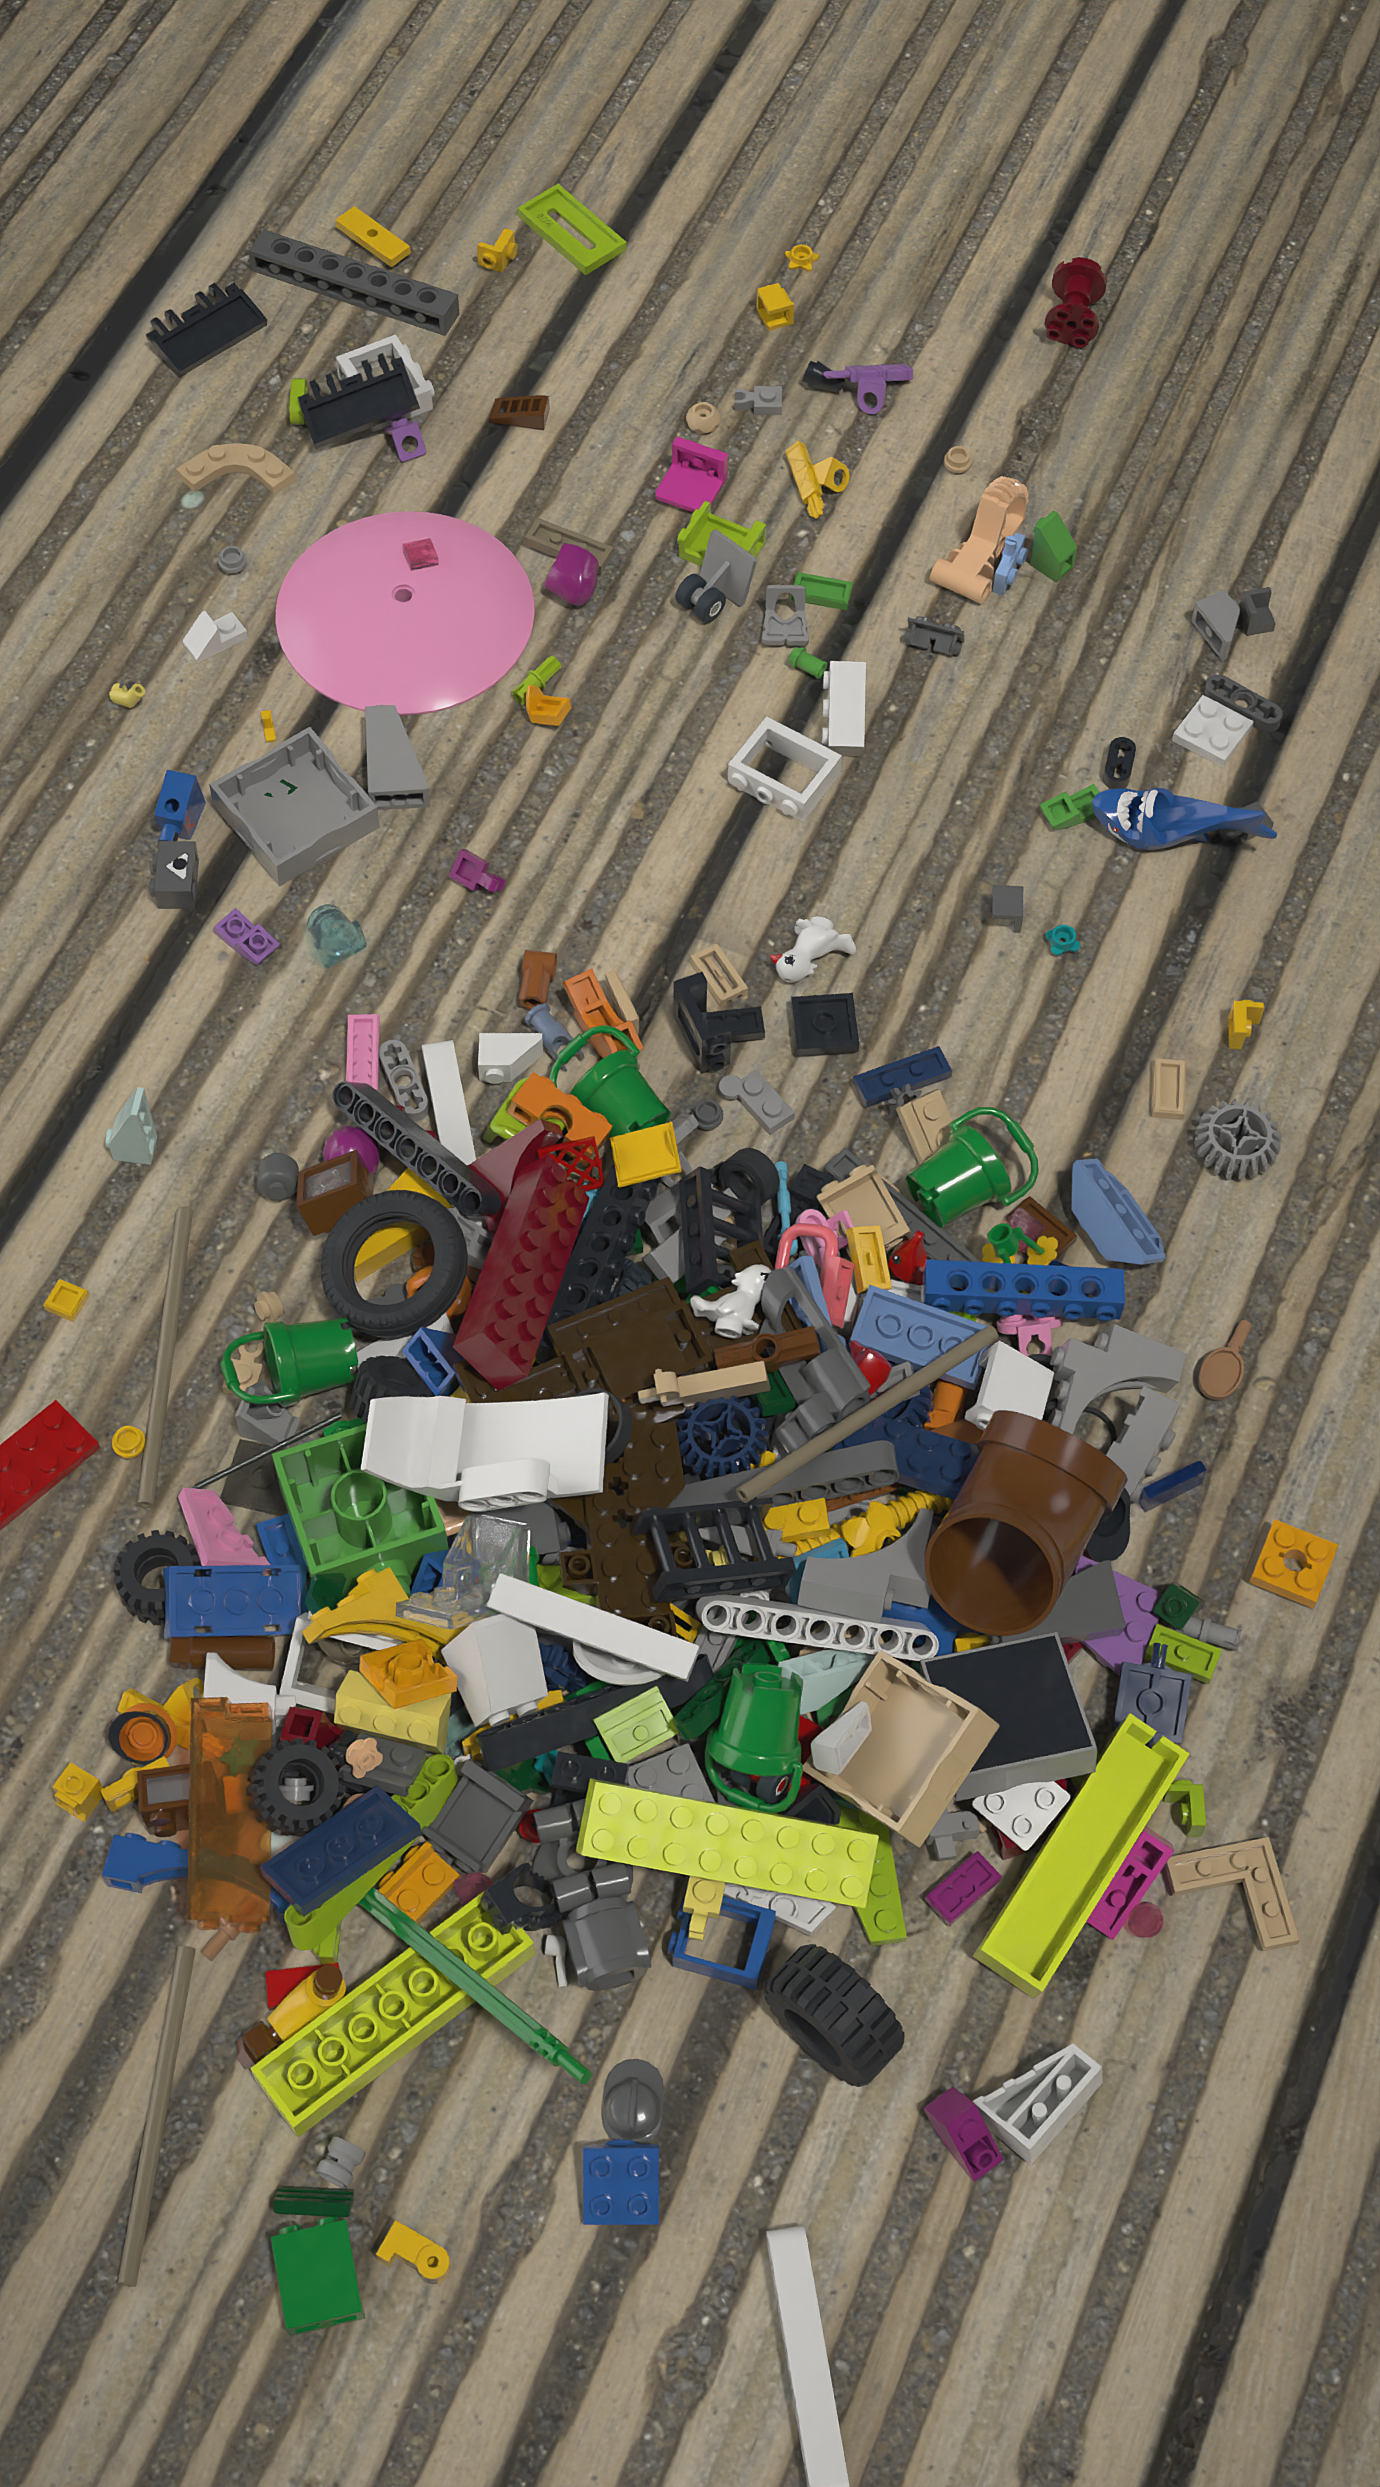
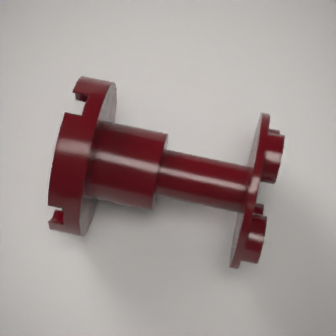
M1076 257L1072 258V262L1064 264L1063 261L1055 268L1052 288L1063 304L1051 308L1045 317L1044 323L1048 339L1062 344L1073 345L1076 348H1084L1088 345L1089 341L1096 337L1099 331V320L1097 315L1088 306L1099 301L1104 296L1107 285V275L1105 274L1104 276V273L1101 271L1102 267L1097 262L1088 258Z

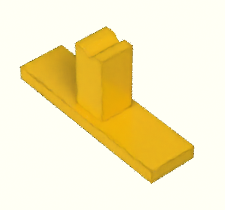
M271 710L260 711L266 743L275 742L276 736Z

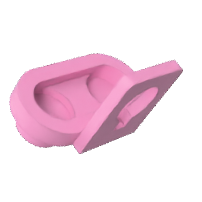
M808 1209L802 1212L796 1219V1224L809 1223L829 1227L838 1239L837 1257H840L839 1251L848 1246L847 1236L844 1238L842 1235H837L836 1230L839 1228V1222L844 1223L846 1230L854 1227L847 1210H843L826 1220L819 1211ZM799 1236L807 1254L813 1256L815 1264L822 1268L825 1252L824 1240L818 1237Z
M1002 1316L997 1321V1331L1003 1334H1018L1019 1352L1025 1356H1029L1026 1348L1031 1341V1335L1038 1334V1339L1044 1343V1350L1041 1354L1052 1356L1051 1329L1062 1325V1317Z

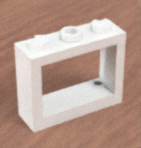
M396 335L336 357L338 378L340 380L364 372L361 361L366 359L372 368L380 366L377 355L381 353L384 354L387 363L402 357L420 409L397 418L406 417V419L433 409L432 397L435 396L433 386L429 380L425 381L418 362H413L409 348L406 344H402ZM392 420L371 427L370 429L372 430V432H374L384 427L390 426V422Z
M766 716L728 764V783L737 787L740 791L753 795L760 802L770 804L781 810L785 815L789 814L804 822L841 774L842 755ZM764 745L817 772V775L802 794L748 766Z
M305 1612L296 1618L279 1695H296V1704L335 1714L337 1691L297 1681L306 1644L302 1631L312 1623L310 1619L312 1616L311 1612ZM351 1633L330 1636L331 1638L376 1650L404 1643L401 1640L375 1634Z

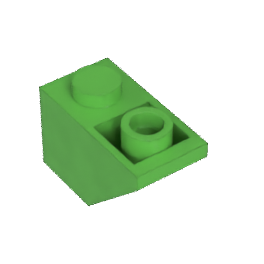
M1053 510L1046 518L1039 519L1034 526L1033 532L1035 534L1030 549L1032 552L1030 566L1057 583L1074 567L1077 546L1060 515Z

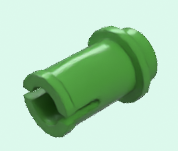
M795 647L788 659V662L792 664V668H800L817 679L822 677L827 667L826 661H822L807 653L804 647Z

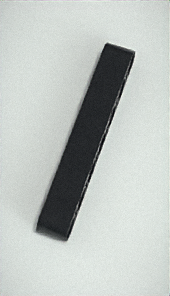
M342 1081L334 1087L332 1099L340 1111L467 1216H494L498 1213L501 1207L500 1193L371 1085Z
M698 1654L688 1682L665 1674L654 1681L641 1685L622 1686L612 1684L482 1731L476 1735V1739L487 1771L500 1770L600 1734L593 1719L655 1685L658 1687L669 1709L689 1702L714 1675L708 1655Z

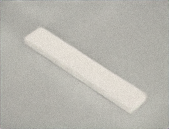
M502 1573L499 1574L487 1603L488 1609L688 1682L700 1651V1646Z

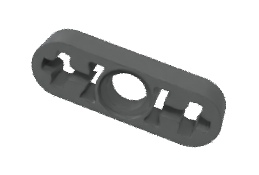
M1213 675L1207 679L1204 696L1254 721L1253 727L1262 732H1273L1279 728L1282 710L1278 705L1224 675ZM1244 699L1251 706L1243 708L1238 706L1235 701Z

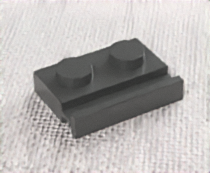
M360 1733L356 1740L374 1738L377 1741L376 1749L383 1755V1760L373 1770L366 1772L362 1778L353 1776V1767L349 1763L344 1767L341 1766L339 1771H343V1780L370 1788L378 1785L385 1792L407 1797L409 1794L408 1789L414 1784L426 1761V1750Z

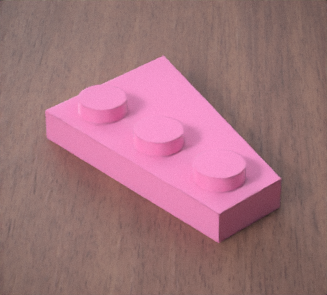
M182 1488L178 1499L202 1566L271 1565L265 1556L258 1557L252 1549L254 1542L248 1534L241 1535L233 1524L235 1517L214 1490Z

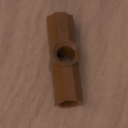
M810 1326L777 1335L762 1333L757 1335L752 1341L715 1349V1359L718 1369L764 1361L767 1372H775L783 1365L816 1358L821 1354L815 1327ZM768 1347L776 1349L771 1357H760L764 1349Z

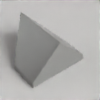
M264 1380L247 1387L245 1391L248 1394L257 1396L275 1394ZM241 1400L235 1415L241 1437L272 1446L293 1436L300 1422V1419L296 1416L293 1417L287 1408H282L279 1402L254 1404Z

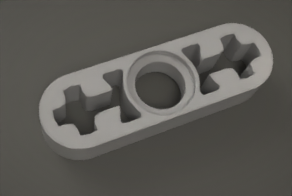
M388 1040L379 1048L380 1064L397 1105L405 1107L406 1115L414 1122L421 1121L429 1112L426 1093L406 1046L401 1041ZM391 1052L398 1056L399 1065L396 1067L392 1057L389 1056ZM402 1075L410 1076L413 1079L407 1086H399L395 1083V1080ZM412 1094L415 1104L419 1105V1108L415 1110L409 1105L408 1096Z

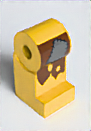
M396 2220L376 2253L377 2261L391 2268L395 2259L417 2270L420 2278L429 2284L443 2282L450 2272V2260L444 2248Z

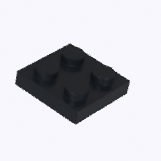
M853 993L791 997L797 1056L859 1052L860 1044Z

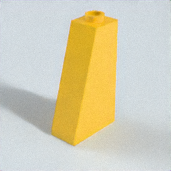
M407 1168L387 1189V1191L409 1190L419 1192L437 1200L447 1209L452 1208L441 1194L410 1168ZM406 1222L390 1224L379 1229L365 1241L359 1250L354 1265V1279L356 1282L361 1281L431 1237L429 1232L422 1226Z

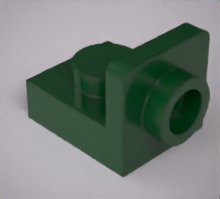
M1171 1582L1155 1606L1154 1612L1176 1628L1183 1629L1192 1615L1198 1613L1206 1601L1178 1582Z

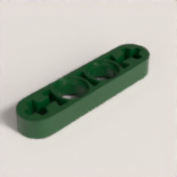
M761 1639L751 1640L743 1644L674 1717L672 1723L683 1740H690L701 1735L723 1712L735 1667H737L739 1673H742L743 1664H767L771 1655Z

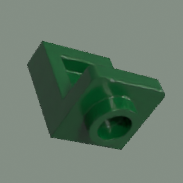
M343 1573L316 1574L313 1576L304 1602L312 1615L325 1607H329L331 1611L338 1608L337 1604L344 1599L342 1592L347 1580Z
M535 1757L493 1771L525 1795L532 1792L545 1795L550 1792L548 1781L544 1774L534 1767L537 1760Z

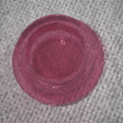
M1141 1902L1132 1909L1128 1918V1926L1130 1931L1136 1936L1151 1938L1162 1929L1163 1916L1160 1909L1152 1902Z

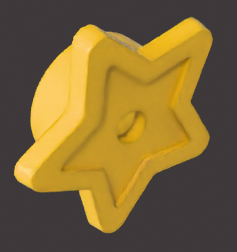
M803 244L796 245L791 251L785 252V256L790 260L789 270L801 268L810 272L812 270V263L818 260L820 256L813 253L809 246Z

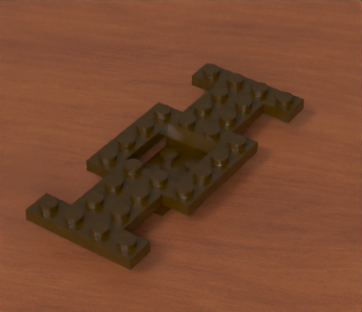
M759 1240L728 1253L729 1261L735 1273L742 1272L747 1267L756 1264L764 1265L771 1271L774 1270ZM668 1276L548 1325L546 1332L558 1357L531 1368L528 1377L499 1391L466 1359L453 1364V1370L469 1403H502L569 1398L581 1391L592 1388L606 1390L621 1400L638 1391L654 1386V1374H656L655 1370L662 1369V1372H675L676 1376L681 1375V1377L713 1371V1367L717 1366L715 1349L752 1341L759 1335L766 1316L763 1313L762 1300H760L755 1305L751 1319L759 1325L758 1331H754L753 1334L749 1335L742 1333L740 1338H728L715 1332L716 1322L709 1320L706 1316H695L691 1303L687 1304L686 1300L681 1302ZM732 1285L702 1299L710 1302L716 1301L726 1294L737 1291L738 1286ZM789 1300L786 1302L781 1315V1325L786 1332L803 1328ZM814 1358L807 1359V1360H805V1361H806V1363L808 1364V1363L811 1362ZM639 1395L624 1401L630 1410L632 1420L644 1419V1424L667 1423L684 1416L683 1411L685 1408L695 1410L694 1406L685 1407L684 1403L663 1407L660 1400L641 1404ZM608 1399L607 1422L619 1421L617 1406L613 1400Z

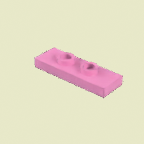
M379 1014L348 1015L346 1073L347 1082L367 1083L378 1092Z

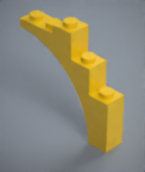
M388 1567L378 1573L375 1569H371L356 1579L358 1585L348 1593V1597L337 1604L338 1608L331 1611L329 1607H325L310 1617L312 1623L302 1631V1634L308 1644L330 1636L351 1633L383 1635L404 1642L422 1638L432 1648V1656L448 1666L441 1650L470 1624L485 1619L486 1614L483 1613L473 1619L468 1614L456 1621L438 1590L426 1596L419 1592L408 1598L393 1571Z

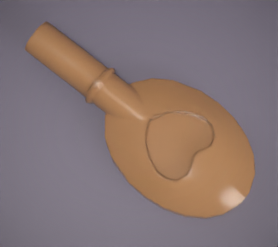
M1241 1320L1232 1339L1227 1344L1228 1346L1212 1351L1202 1363L1198 1374V1384L1201 1392L1207 1398L1213 1400L1225 1399L1234 1393L1240 1385L1244 1375V1361L1239 1352L1242 1351V1346L1252 1329L1250 1322Z

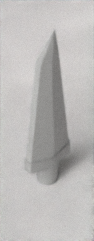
M731 1525L739 1552L760 1559L750 1528ZM716 1527L699 1528L702 1539L722 1545ZM765 1529L774 1556L781 1555L794 1559L797 1545L782 1542L783 1531Z

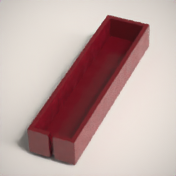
M548 1154L523 1167L518 1172L453 1348L498 1391L529 1375L590 1200L585 1190L578 1186L572 1178L566 1179L567 1173Z

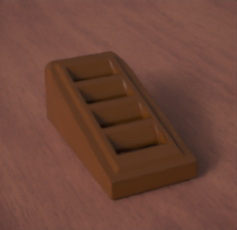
M535 395L495 398L490 423L544 430L550 410L549 396ZM505 408V413H500V409Z

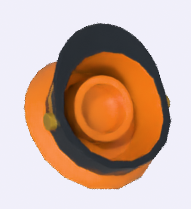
M139 1703L130 1707L125 1713L117 1716L111 1722L108 1728V1741L112 1749L120 1757L131 1761L133 1765H148L163 1756L166 1759L170 1757L176 1747L177 1730L170 1715L162 1708L151 1703Z

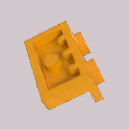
M428 1841L421 1847L417 1845L412 1848L404 1858L405 1864L396 1873L393 1871L388 1873L378 1886L380 1893L417 1923L461 1879L460 1874L434 1852L433 1845Z

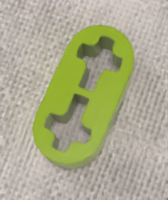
M292 378L289 406L291 425L306 424L298 400L299 396L308 393L306 378Z

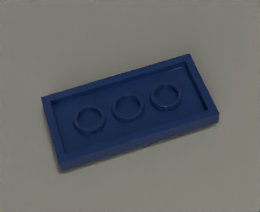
M879 1416L836 1444L832 1450H839L873 1441H889L895 1447L899 1479L896 1482L953 1500L957 1497L981 1453L977 1445Z
M377 1785L261 1865L260 1869L262 1876L305 1917L422 1834L420 1824Z

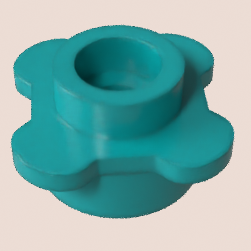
M1058 925L1046 932L1045 937L1051 943L1052 954L1060 956L1064 952H1077L1080 949V942L1076 940V932L1073 927Z

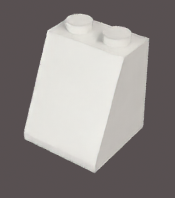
M498 1614L473 1622L441 1650L447 1665L458 1676L457 1687L475 1727L487 1723L491 1727H495L508 1721L511 1715L518 1714L520 1718L531 1714L539 1709L537 1704L548 1696L536 1628L532 1624L505 1614Z

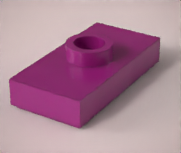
M976 1851L925 1897V1901L950 1927L1002 1880V1875L979 1851Z

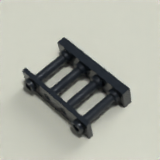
M699 1166L679 1180L686 1293L695 1296L700 1295L713 1285L723 1289L734 1285L731 1282L734 1278L717 1271L716 1259L731 1264L728 1253L732 1250L715 1243L714 1231L737 1239V1248L759 1240L764 1249L760 1191L754 1188L737 1199L714 1190L711 1187L710 1170ZM712 1203L734 1211L735 1224L715 1217L713 1215Z
M755 1497L747 1503L731 1501L663 1509L661 1507H651L642 1511L633 1528L634 1535L652 1534L664 1571L652 1590L656 1602L785 1588L795 1573L796 1566L792 1557L780 1559L775 1557L770 1546L763 1520L773 1505L772 1498L758 1499ZM748 1523L761 1561L746 1562L742 1560L731 1525ZM699 1528H717L728 1561L727 1565L714 1566L710 1564ZM684 1530L696 1568L681 1569L677 1567L666 1532Z

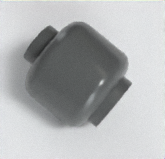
M272 1153L262 1158L258 1164L257 1188L259 1192L272 1200H284L293 1196L298 1189L299 1166L297 1162L284 1153Z

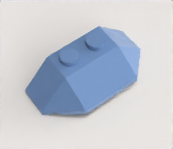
M1097 1158L1076 1160L1073 1164L1071 1210L1079 1220L1080 1226L1095 1243L1097 1251L1105 1260L1141 1265L1163 1262L1166 1259L1162 1238L1128 1189L1112 1173L1103 1169V1164Z

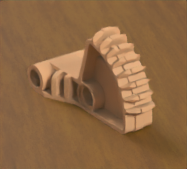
M1001 476L991 482L981 496L970 538L967 542L961 543L959 549L950 551L948 560L940 557L936 561L930 574V581L983 604L992 592L993 566L1005 547V539L1007 536H1014L1025 519L1026 508L1029 502L1027 487L1018 480Z

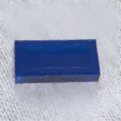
M1196 1461L1143 1488L1139 1501L1140 1506L1146 1513L1201 1485L1207 1469L1201 1461Z

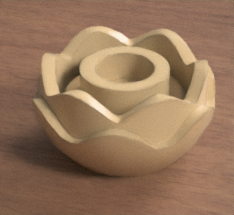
M707 402L693 405L686 414L688 427L700 435L714 432L721 422L719 411L715 406Z

